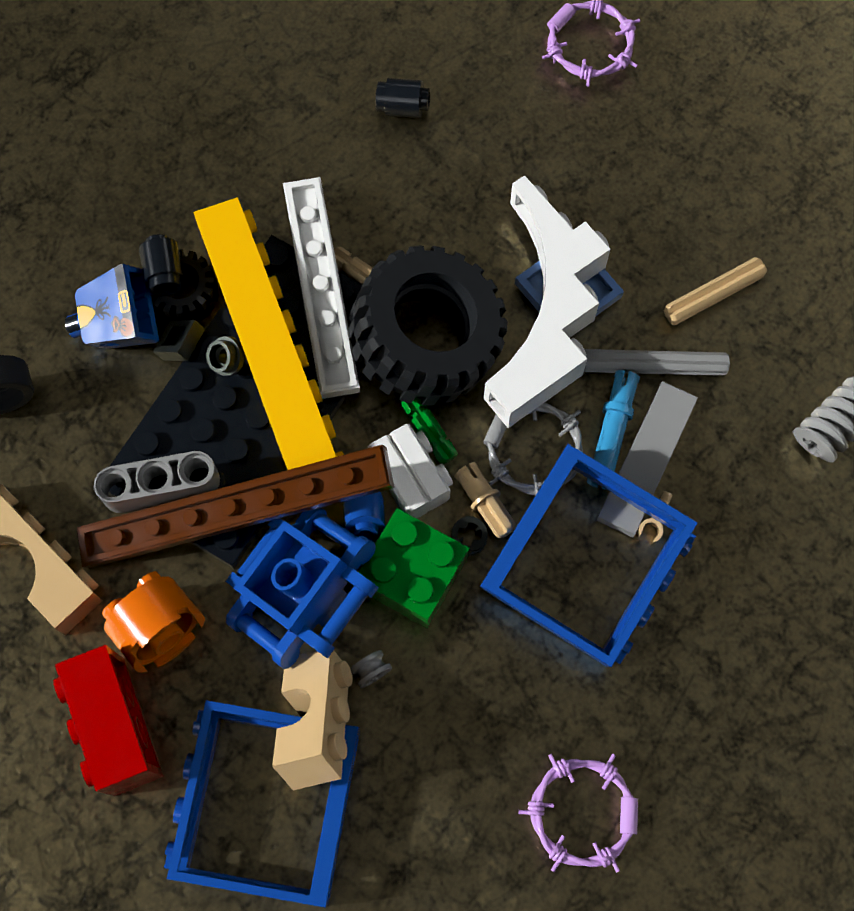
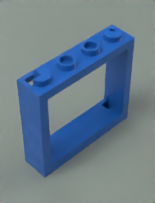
M567 444L479 588L604 666L612 667L615 661L621 664L625 655L629 654L633 642L628 639L636 625L643 628L651 617L655 607L650 602L657 590L664 592L673 580L676 571L671 569L678 555L680 554L685 557L692 548V543L696 538V535L692 532L698 522L570 444ZM572 469L673 530L603 648L501 585Z
M206 700L204 710H198L197 720L193 723L192 734L193 736H198L194 753L187 754L184 763L183 779H187L188 783L185 797H178L174 809L173 823L178 824L175 842L169 841L165 850V855L167 856L164 868L169 869L167 879L324 908L328 907L360 736L359 727L345 725L347 757L343 759L342 779L331 781L311 889L190 868L221 720L277 730V728L292 725L302 718Z

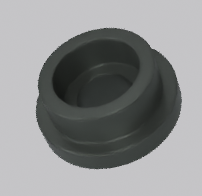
M231 336L219 337L207 349V363L214 372L222 376L237 374L244 362V351L240 342Z

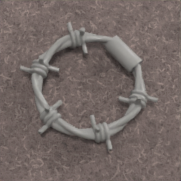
M544 402L529 413L533 414V421H537L536 411L555 414L561 420V425L564 428L563 431L558 433L561 437L566 432H570L575 442V448L583 452L581 445L582 437L578 427L579 422L575 418L581 413L580 410L569 415ZM495 414L483 441L488 446L489 463L492 469L491 474L495 477L489 484L491 486L495 482L501 481L523 493L536 496L544 481L538 482L537 474H533L534 484L516 482L509 475V470L506 468V465L512 462L509 458L503 463L499 462L495 449L498 448L507 426ZM572 469L563 484L569 482L579 472Z

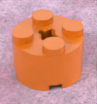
M157 571L143 576L137 583L136 589L124 598H117L111 601L102 612L103 617L106 619L104 625L105 633L135 671L140 673L147 672L143 665L154 662L157 667H160L177 657L196 638L191 632L195 625L198 623L202 628L205 622L204 615L176 581L169 576L161 577Z

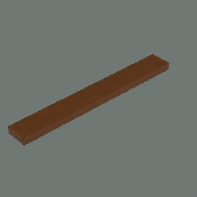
M384 445L374 446L77 527L82 567L90 569L393 489L395 487L387 447Z

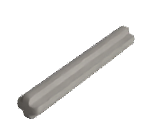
M584 349L587 358L584 372L615 373L617 370H625V373L631 371L641 374L726 375L730 368V358L726 352Z

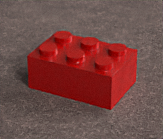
M103 645L55 664L58 678L53 679L54 688L62 704L67 702L72 718L67 720V728L73 743L81 745L85 761L80 762V768L89 788L94 786L96 792L117 796L164 777L124 658L107 645Z

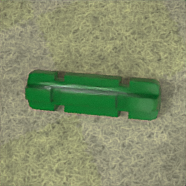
M415 398L411 404L404 401L401 402V406L408 417H413L411 421L418 432L422 431L433 448L432 453L438 462L444 465L453 460L458 455L456 448L450 439L446 440V433L431 411L426 409L427 406L421 404V399Z

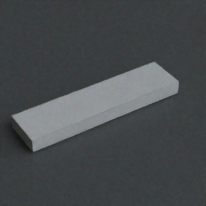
M662 381L618 474L654 495L698 397ZM609 492L596 521L633 538L645 513Z

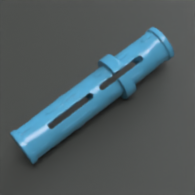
M617 370L615 372L609 401L604 403L602 409L605 417L594 455V460L614 472L627 422L633 419L634 409L632 408L637 384L640 380L638 374L629 371L626 381V377H624L625 370ZM587 478L586 482L589 485L598 488L597 483Z

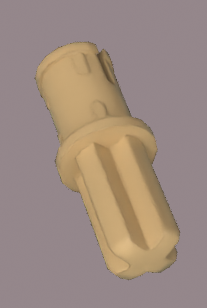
M476 462L468 464L470 470H468L466 465L456 472L454 477L473 502L471 505L472 510L475 512L479 511L497 538H504L510 535L515 530L516 523L498 498L500 496L499 490L492 489Z

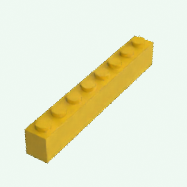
M236 197L194 211L201 237L287 470L344 455L343 451L334 452L330 439L336 437L333 424L328 414L321 417L317 407V403L323 400L316 380L308 381L303 368L309 367L302 344L296 346L293 344L290 334L296 332L291 314L288 309L281 311L277 300L283 298L278 280L275 275L268 277L264 266L270 265L263 242L255 244L252 233L258 230L251 210L243 211L240 201Z

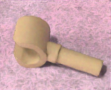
M664 491L660 500L669 505L673 495L670 492ZM650 516L649 519L644 520L639 525L637 535L640 537L645 525L654 526L657 530V535L652 542L654 544L662 537L663 526L659 521Z

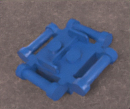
M317 508L302 512L293 526L280 518L269 521L267 525L270 528L239 570L236 573L232 571L225 580L226 583L241 594L228 612L226 624L235 632H244L272 654V660L283 669L291 667L297 661L300 647L304 642L328 658L335 649L332 644L367 596L372 598L379 588L357 572L359 566L368 562L374 555L375 543L365 536L357 537L327 517L326 510ZM317 530L345 548V553L341 558H338L309 538L311 533ZM348 582L354 586L349 594L343 590ZM257 607L288 629L282 639H279L253 619V612ZM317 624L324 627L319 635L313 631Z

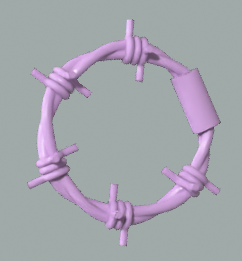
M592 0L575 4L565 3L547 23L550 30L547 43L548 54L542 56V59L551 58L553 63L558 61L567 71L580 76V79L586 80L587 87L590 86L591 78L613 74L620 69H626L629 64L636 68L638 65L631 61L636 30L634 24L640 22V19H627L615 7L604 3L603 0ZM582 8L590 9L589 15H593V11L597 13L596 19H600L601 12L617 18L620 22L621 31L616 32L615 35L623 34L626 36L627 47L624 52H621L617 57L609 54L608 57L615 62L602 70L592 69V66L586 65V59L582 60V67L565 60L562 56L563 50L561 47L566 46L567 42L559 44L556 41L555 33H558L575 15L576 11Z
M612 754L607 763L596 760H565L563 758L556 763L553 755H548L553 767L546 773L542 782L536 788L531 801L528 802V810H519L518 814L530 815L532 825L543 847L549 853V858L556 861L551 871L555 872L560 863L587 867L603 866L605 868L612 863L616 873L619 872L620 869L615 859L620 855L632 835H637L638 798L633 797L624 779L619 774L618 768L611 764L616 756ZM586 767L599 772L600 777L606 780L602 789L606 790L611 781L621 789L623 793L620 814V833L622 837L611 848L605 847L601 851L597 843L594 842L592 845L597 855L582 859L567 853V849L560 846L565 836L561 835L556 844L544 833L542 816H544V807L554 808V803H543L547 785L557 777L563 778L568 775L571 783H573L575 780L571 770Z

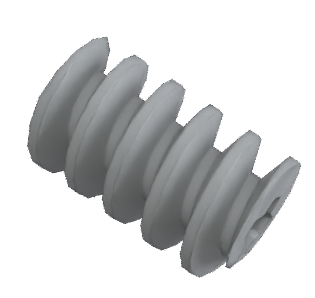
M854 376L848 377L842 383V386L834 390L832 396L827 397L821 406L811 413V417H806L801 422L800 427H796L792 431L797 442L806 451L827 462L833 463L838 458L836 451L844 452L848 448L847 441L854 442Z

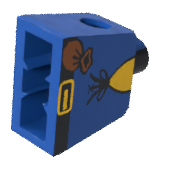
M120 264L76 290L77 313L69 315L65 319V327L71 337H82L85 345L100 348H119L159 342L152 297L149 287L144 284L142 269Z

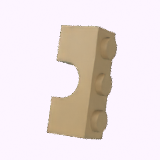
M316 650L299 654L297 661L291 667L284 669L281 693L302 718L292 725L277 728L272 767L292 790L342 779L343 759L347 757L345 725L350 718L347 699L348 687L352 685V673L348 663L342 661L334 650L328 658Z

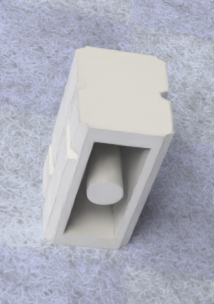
M410 423L399 427L389 435H385L367 446V448L378 445L387 447L395 487L389 489L400 510L417 519L450 499L451 490L449 486L453 485V481L443 464L435 466L429 456V453L433 451L430 442L422 431L415 433Z

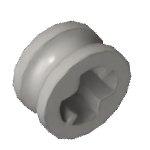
M382 650L371 653L350 668L352 675H358L360 678L358 682L360 689L376 682L392 670L390 663L385 664L382 661L384 656Z

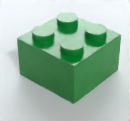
M396 508L375 543L374 555L368 562L362 565L359 573L379 587L372 598L428 629L466 563L469 547Z

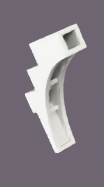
M525 175L512 183L510 204L526 225L537 249L543 276V291L540 312L527 340L510 362L485 383L484 400L507 428L514 425L583 375L587 362L586 352L578 340L575 338L570 339V337L595 320L599 306L598 298L594 290L585 282L606 268L611 250L604 235L599 231H594L586 221L573 230L569 218L563 212H557L548 202L544 190L538 185H533Z

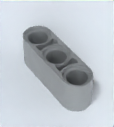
M191 451L110 466L100 471L94 480L96 495L110 511L115 513H126L213 491L218 489L220 485V475L212 458L201 451ZM198 468L209 470L207 477L199 482L189 480L194 470ZM159 475L167 476V481L162 488L149 489V484L154 477ZM117 483L126 484V488L120 496L108 497L109 490L113 485Z

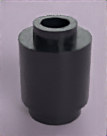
M387 78L386 82L378 81L376 89L377 112H385L386 116L421 118L423 111H429L430 88H424L423 80Z
M163 234L149 236L139 246L144 284L149 287L150 293L155 296L176 294L182 289L181 283L184 280L178 243L176 240Z

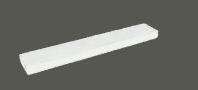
M317 177L283 183L322 399L360 393L356 364L352 353V343L349 341V327L321 178Z

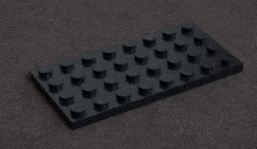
M271 234L264 244L270 265L264 267L268 277L275 275L283 295V298L277 300L281 311L288 309L296 329V332L290 334L294 346L302 344L309 363V367L303 368L308 381L315 379L319 388L295 249L292 245ZM338 271L348 327H350L351 321L349 317L351 309L361 290L362 284ZM226 302L223 303L204 330L190 359L181 363L110 466L191 451H201L212 458L220 475L218 489L287 470L245 354L242 368L233 376H222L214 372L207 363V349L219 337L231 336L240 342ZM400 305L394 307L396 320L402 313V306ZM355 360L359 379L366 365L364 362L358 363ZM348 395L322 399V402L317 403L321 417L328 414L332 420ZM198 468L191 473L189 480L199 482L207 477L209 470ZM159 475L154 477L149 484V489L162 488L167 481V476ZM117 483L113 485L108 494L113 497L120 496L124 492L126 484ZM264 523L189 543L235 569Z

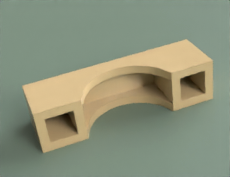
M1 484L0 545H19L30 551L34 559L36 575L34 585L27 599L55 629L67 635L103 601L94 592L99 584L83 568L76 573L66 563L72 556L56 540L50 544L44 540L40 534L45 528L29 511L22 516L13 507L19 502L18 499Z

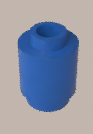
M378 492L343 501L344 528L357 537L365 536L372 542L378 540L386 527L382 493Z

